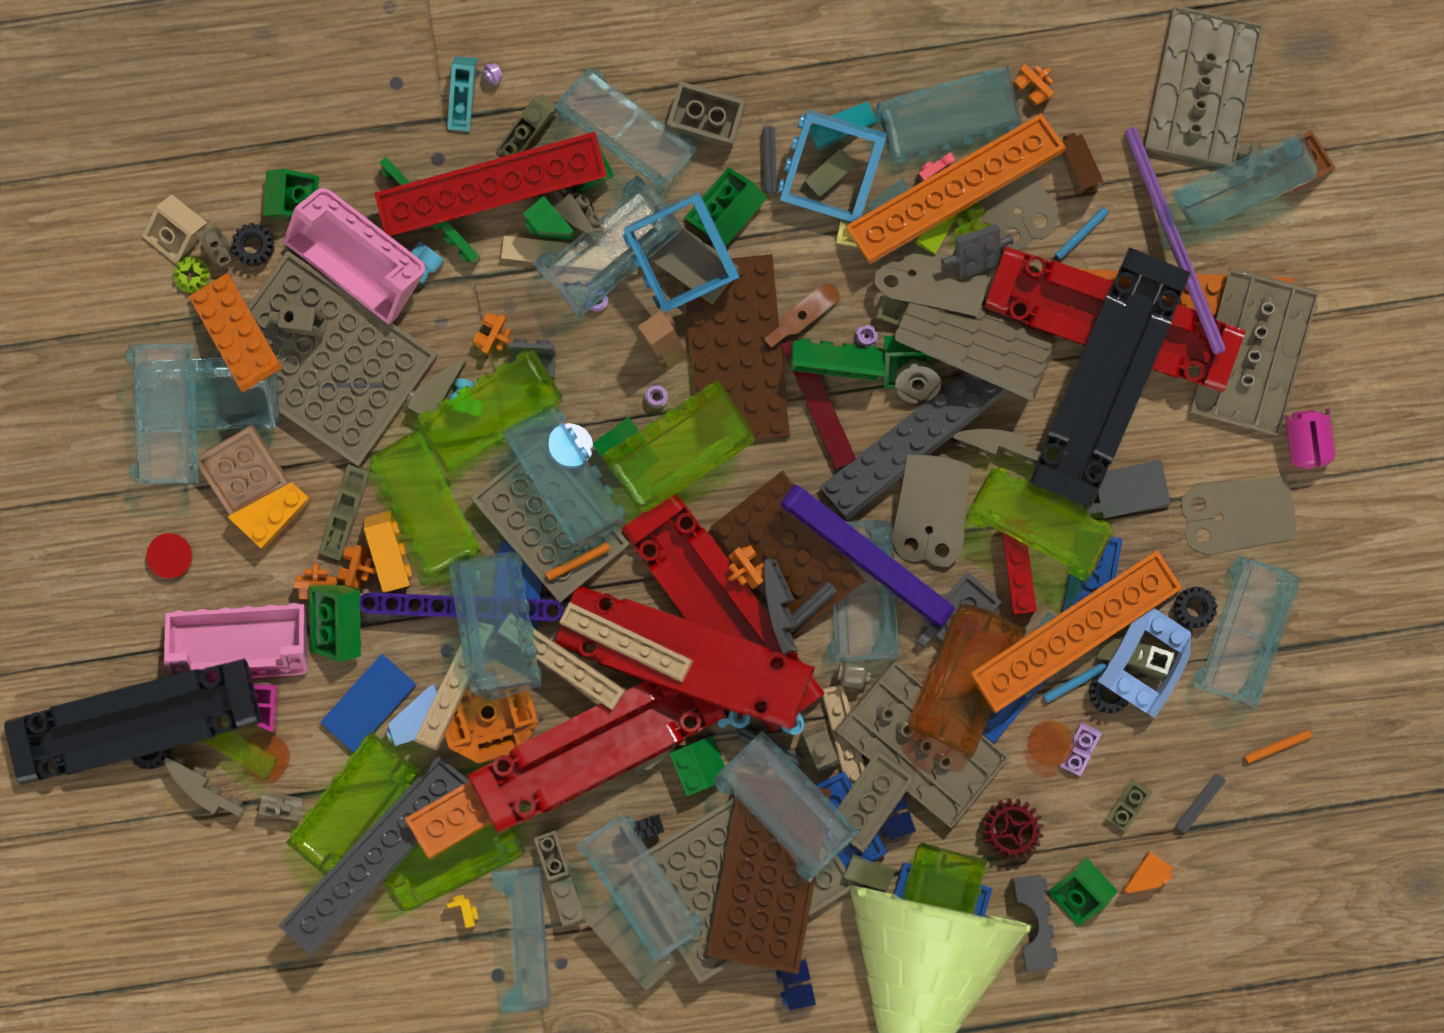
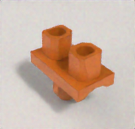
M1024 64L1020 68L1013 84L1020 91L1030 84L1035 90L1029 95L1028 99L1035 106H1038L1045 100L1048 102L1054 94L1043 82L1044 80L1049 86L1054 82L1048 76L1052 71L1049 67L1043 71L1037 65L1032 71Z
M486 313L482 324L492 330L489 336L477 332L472 341L473 344L482 349V353L489 356L497 340L499 342L496 349L502 351L505 344L508 345V342H513L508 339L511 330L505 328L503 334L500 335L507 322L506 317L501 314L497 316Z
M355 545V547H345L343 559L350 560L351 563L349 569H339L337 579L344 582L347 586L361 589L363 580L368 581L369 573H377L376 569L371 568L373 559L369 558L370 549Z
M749 545L742 549L739 547L728 556L733 563L729 566L733 573L728 578L730 582L737 578L741 585L747 582L751 590L760 585L765 578V565L761 563L754 568L750 563V560L756 556L752 546Z
M315 562L313 569H305L304 575H297L296 580H294V588H297L299 599H309L310 585H338L337 577L328 576V570L320 569V563Z

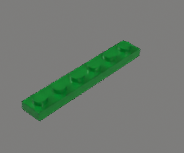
M386 156L379 162L382 167L381 173L389 181L393 178L398 184L397 186L411 183ZM448 222L432 225L435 230L438 228L444 233L442 238L451 247L454 244L460 250L458 255L466 263L471 261L475 265L481 259L475 250Z

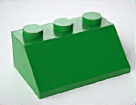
M728 167L702 196V199L726 246L761 207L767 197L754 182ZM694 206L684 219L711 241Z
M346 585L309 586L310 652L337 662L361 657L360 590Z

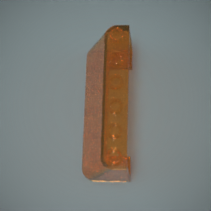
M969 604L961 605L953 617L910 717L909 729L927 739L972 758L993 710L969 673L1024 638L1026 630L988 609Z

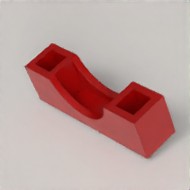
M1025 520L1003 522L999 526L1007 565L1011 615L1037 612Z

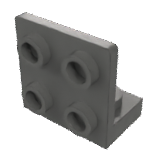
M513 339V342H508V349L510 351L509 376L555 379L556 349L554 344H550L548 340H537L536 343H527L526 339Z

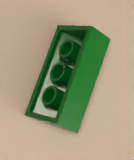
M797 338V341L791 343L788 371L878 382L884 377V352L879 351L878 347L865 346V349H858L855 344L843 343L842 346H833L834 342L820 341V344L811 343V339Z

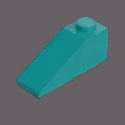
M455 56L451 64L448 130L470 132L478 58Z
M868 101L831 115L832 117L864 127H869L878 122ZM815 123L810 125L808 136L816 152L851 136V134Z

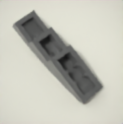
M767 559L765 560V588L768 609L782 653L791 655L797 652L798 649L789 630L797 625L787 605L795 600L777 560Z

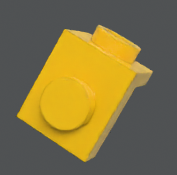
M464 894L451 897V902L446 904L447 908L461 905L466 928L477 925L476 920H479L477 906H472L471 898H465Z

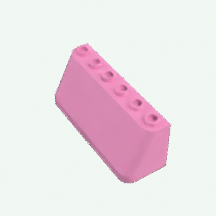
M325 188L317 189L295 207L283 241L284 244L388 325L398 317L425 271V265L419 258L335 193Z
M291 603L283 606L266 605L265 607L244 606L235 609L224 607L219 610L198 609L188 612L177 610L172 613H166L164 663L169 676L189 670L204 669L242 658L247 660L252 678L296 676L308 672L307 626L304 604ZM212 671L210 674L211 681H217L215 671Z

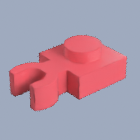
M950 152L933 164L929 161L920 168L919 180L923 182L955 162V157Z

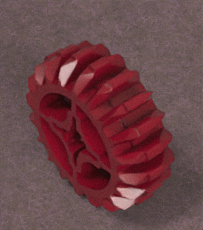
M1007 798V806L1004 805L1002 800L998 801L1000 809L992 805L990 808L994 814L985 813V816L990 818V821H982L981 823L984 826H988V830H982L981 834H989V838L984 839L983 842L985 844L993 843L988 848L989 851L998 848L996 852L997 857H1000L1002 852H1005L1004 860H1009L1010 854H1013V860L1018 861V853H1021L1024 859L1027 858L1025 850L1033 854L1035 851L1031 845L1040 846V843L1035 841V838H1043L1044 836L1042 833H1037V829H1043L1044 825H1036V821L1041 820L1042 817L1040 815L1032 816L1037 809L1032 808L1028 811L1029 802H1025L1023 807H1020L1021 799H1016L1015 805H1012V799ZM1018 810L1028 819L1015 822L1008 811ZM1002 814L1004 827L994 834L995 822ZM1009 822L1014 826H1020L1018 831H1016V837L1012 833H1005L1007 828H1009L1007 827ZM1031 825L1030 837L1023 845L1021 832ZM1010 837L1017 848H1005L997 840Z

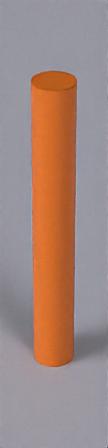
M605 542L545 572L548 581L611 549L608 543Z
M1309 729L1244 756L1249 764L1312 738Z

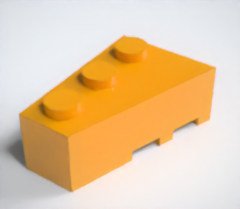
M291 482L229 515L228 518L254 543L265 550L312 499L296 484Z
M389 510L365 517L364 531L383 593L410 586V578L413 577L410 564L406 565L404 556H407L404 543L399 541L398 535H400L397 521L394 522L392 511Z

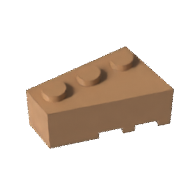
M659 311L640 324L638 329L646 345L665 372H667L687 358L688 355L675 332V322L668 313L664 315L662 311Z

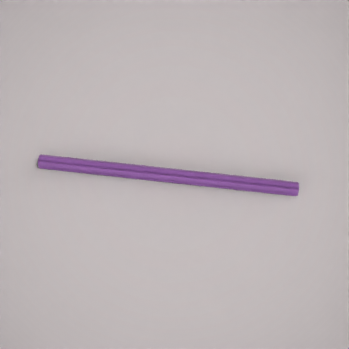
M1136 127L1129 128L1125 131V136L1178 267L1191 273L1186 287L1212 352L1215 355L1225 351L1223 340Z

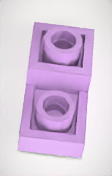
M1081 722L1061 761L1060 767L1081 776L1102 732Z

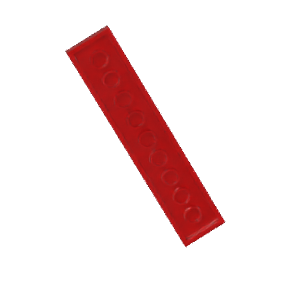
M591 132L375 192L374 195L384 232L393 237L608 176L596 132Z

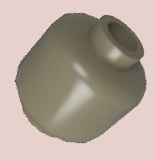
M847 657L844 662L840 661L837 680H840L841 685L844 687L862 689L865 682H870L872 669H868L866 660Z

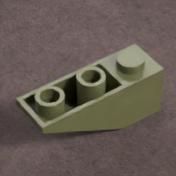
M543 94L532 98L496 151L503 157L526 151L548 125L559 107Z
M1113 638L1104 640L1097 659L1109 663L1122 640ZM1138 643L1125 669L1163 681L1168 674L1174 653L1151 645Z

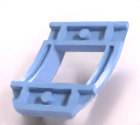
M1152 608L1131 622L1122 642L1108 663V667L1097 681L1153 718H1156L1175 688L1191 655V632ZM1144 631H1147L1179 652L1158 692L1123 670L1135 651Z

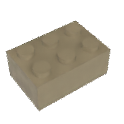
M680 81L667 122V130L733 149L746 106V100Z

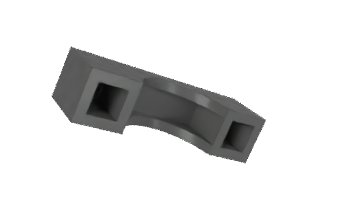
M1041 874L1013 877L1015 901L1030 907L1037 921L1035 935L1027 944L1022 946L1024 968L1026 971L1055 968L1054 962H1058L1056 948L1051 946V939H1054L1053 925L1048 924L1047 916L1051 915L1050 903L1045 902L1044 893L1048 892L1046 878L1042 879Z

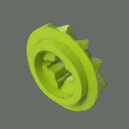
M195 256L184 257V259L177 262L173 270V280L182 291L195 293L208 284L210 271L207 264L200 258ZM193 265L194 272L200 275V277H192L189 283L188 277L182 272H189Z

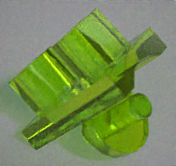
M981 203L973 204L958 213L959 218L956 221L959 227L953 230L955 235L960 233L965 235L991 226L989 222L981 225L978 219L985 214Z

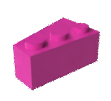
M253 684L261 714V723L257 724V726L275 732L277 731L279 685Z

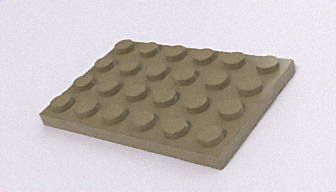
M539 440L470 497V500L559 603L630 545L565 468L556 465L553 459L551 460L548 455L547 446L542 440ZM605 542L608 543L610 551L548 581L545 572Z

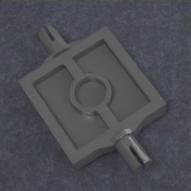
M996 224L955 238L953 254L941 258V265L943 268L955 264L956 276L959 279L997 267L1000 264L1001 248L1013 244V237L1008 235L1000 238V228Z

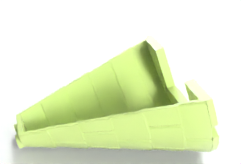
M851 885L850 891L856 913L855 919L867 970L866 977L873 1002L872 1008L878 1033H956L962 1026L963 1021L979 1003L982 995L997 978V974L1015 953V949L1028 935L1032 925L987 914L985 917L920 904L902 900L894 894Z

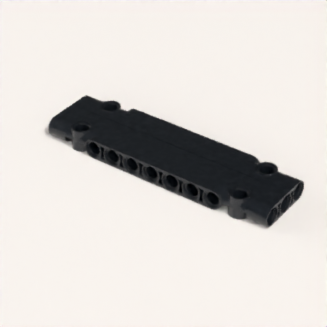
M1128 248L1047 436L1048 439L1029 481L1030 483L1089 508L1092 507L1173 320V314L1190 277V272L1136 249ZM1128 278L1131 282V287L1127 290L1121 289L1118 285L1119 279ZM1169 295L1173 298L1174 304L1172 307L1167 308L1162 305L1161 299L1163 296ZM1047 449H1057L1059 452L1058 459L1055 461L1047 459ZM1091 466L1100 467L1102 473L1098 479L1090 477L1089 469Z
M245 658L52 706L48 710L6 720L4 728L16 779L20 785H26L216 737L218 734L261 723V714L248 662ZM212 671H215L217 674V681L215 683L210 679ZM40 716L44 720L42 728L38 725V718ZM223 716L228 719V726L226 728L221 725ZM50 761L55 765L53 773L48 768Z

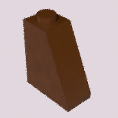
M1075 133L1064 136L1062 142L1066 149L1062 153V157L1076 196L1099 189L1103 179L1083 135L1076 136Z

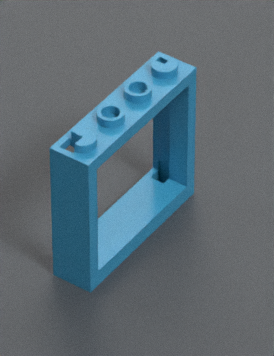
M807 109L806 116L801 115L797 128L801 129L799 137L794 136L791 146V150H795L793 158H788L784 171L788 172L786 180L781 179L778 192L781 193L780 200L853 222L862 216L887 133ZM811 122L874 141L852 212L789 193Z
M699 191L624 227L625 233L622 234L625 244L627 247L632 246L635 252L632 258L637 268L642 267L645 273L642 276L647 288L652 287L655 293L652 299L657 308H662L664 313L739 278V273ZM693 203L726 273L667 300L634 231Z

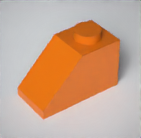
M1147 851L1122 890L1126 893L1158 888L1162 884L1167 885L1173 876V873H1171L1173 867Z

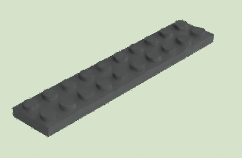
M964 371L941 389L933 399L926 401L856 457L855 461L846 465L822 484L820 489L843 516L849 520L904 476L907 454L930 455L1009 391Z
M438 756L278 925L279 928L313 957L419 844L405 822V818L464 785L469 780Z

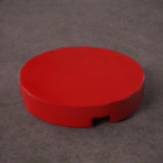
M161 534L153 539L147 548L146 559L148 566L153 573L162 578L172 579L182 576L188 571L193 560L191 545L178 534Z

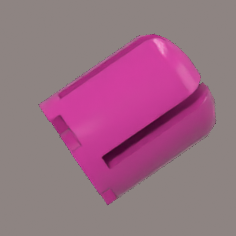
M1325 409V413L1313 410L1294 412L1293 418L1284 415L1290 461L1294 466L1309 469L1315 466H1327L1334 461L1336 452L1330 409Z

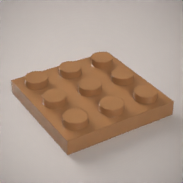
M253 424L193 459L230 515L290 482Z

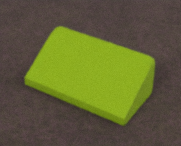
M957 215L920 235L915 244L935 255Z

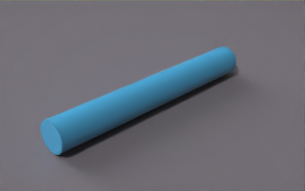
M1102 207L1055 253V256L1061 261L1109 214V211Z
M1102 662L1044 694L1046 702H1051L1103 673L1107 666Z

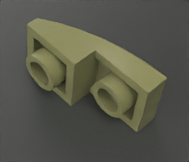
M840 147L805 178V182L820 197L851 170L855 163Z
M1132 779L1106 819L1126 832L1152 794V791L1135 779Z
M853 854L844 877L887 891L896 869L876 860L872 862Z

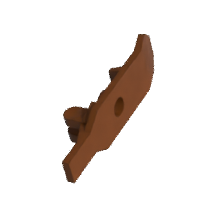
M822 284L782 317L780 326L769 334L764 341L772 348L786 336L800 333L839 301L837 289L832 284ZM798 313H804L806 318L803 320L799 319Z

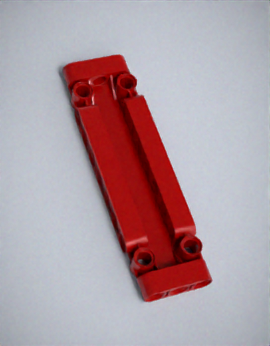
M1006 246L984 309L1010 317L1016 321L1027 323L1028 326L1086 346L1114 281ZM1033 261H1038L1041 263L1042 269L1038 273H1033L1029 269V264ZM1118 283L1119 287L1123 290H1127L1130 288L1126 285ZM1161 299L1164 307L1169 308L1174 304V302ZM1017 304H1022L1026 307L1027 311L1023 316L1014 314L1013 308ZM1178 304L1152 370L1174 378L1179 377L1223 393L1246 330L1214 318L1225 345V351L1215 355L1212 352L1196 310ZM1192 365L1200 369V375L1197 378H1192L1188 375V368Z
M675 490L664 496L621 529L685 619L770 649L771 652L783 654L775 635L770 615L746 583L741 585L737 578L730 582L728 578L733 575L729 569L730 561L706 529L702 528ZM683 518H690L693 521L691 529L684 530L681 528L680 522ZM653 545L656 548V554L653 557H646L643 554L645 546ZM797 652L791 655L783 654L785 657L802 662L797 656ZM778 660L774 662L773 669L780 670L784 665V661ZM812 677L800 712L825 694L814 677ZM767 704L758 706L756 712L759 714L764 713L767 710ZM763 721L765 725L768 727V729L771 731V733H773L775 730L781 727L779 725Z
M583 586L578 587L574 591L570 603L692 660L693 663L682 683L561 625L555 643L568 652L585 657L590 661H596L606 668L744 716L747 714L756 717L760 721H767L790 730L793 729L811 683L815 669L814 666L785 657L781 653L771 652L770 649L632 600L624 598L621 600L608 593H600ZM612 601V606L609 610H602L605 602ZM589 644H595L596 646L592 653H586V647ZM778 660L784 661V665L780 670L773 669L774 662ZM762 703L767 704V710L764 713L759 714L756 712L758 705Z
M645 681L625 691L613 710L601 703L516 746L510 751V754L498 756L494 762L468 774V778L493 827L499 834L523 821L531 820L534 815L540 812L547 813L674 748L672 745L675 744L676 747L685 738L693 737L700 730L724 719L725 714L720 707ZM692 720L696 723V726L689 729L685 727L684 722ZM500 764H507L510 769L502 773L497 770V767ZM522 804H528L531 810L528 813H522L518 808Z

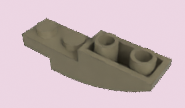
M570 187L542 195L561 217L574 227L589 234L605 231L601 225L600 218L593 212L589 206V200L582 193H572Z
M965 430L957 432L951 439L956 441L955 445L967 450L968 447L976 449V454L986 458H989L990 455L994 456L999 448L1001 449V454L1011 458L1017 455L1023 458L1022 462L1031 466H1035L1042 453L1024 446L1027 439L1026 436L1003 430Z
M176 755L173 758H165L164 762L176 783L200 806L213 814H218L220 808H223L238 817L243 816L246 807L242 806L243 801L234 796L227 798L221 795L223 791L213 785H210L209 788L206 787L210 778L205 776L207 773L205 770L194 766L193 769L186 766L187 761Z
M556 830L535 837L534 841L563 927L585 921L580 899Z

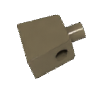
M282 305L280 311L271 310L269 313V323L277 324L278 328L285 332L318 338L324 337L327 315L316 308Z
M824 725L802 733L818 774L839 765L837 755Z

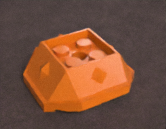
M497 661L477 667L446 730L445 737L448 747L479 764L496 759L501 755H508L513 748L528 741L539 721L526 677ZM486 706L493 707L495 711L491 719H485L482 715V710Z

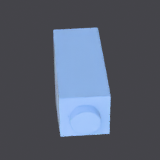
M436 685L429 686L388 724L390 729H387L386 732L390 743L394 742L395 746H399L415 740L438 692Z

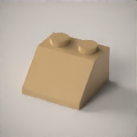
M170 195L156 206L142 237L177 264L197 242L198 238L195 233L203 231L207 222L175 196Z

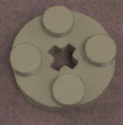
M910 359L907 364L899 368L895 375L897 393L900 398L907 402L918 403V400L924 399L929 401L940 391V372L928 362ZM916 379H920L923 382L922 384H913Z

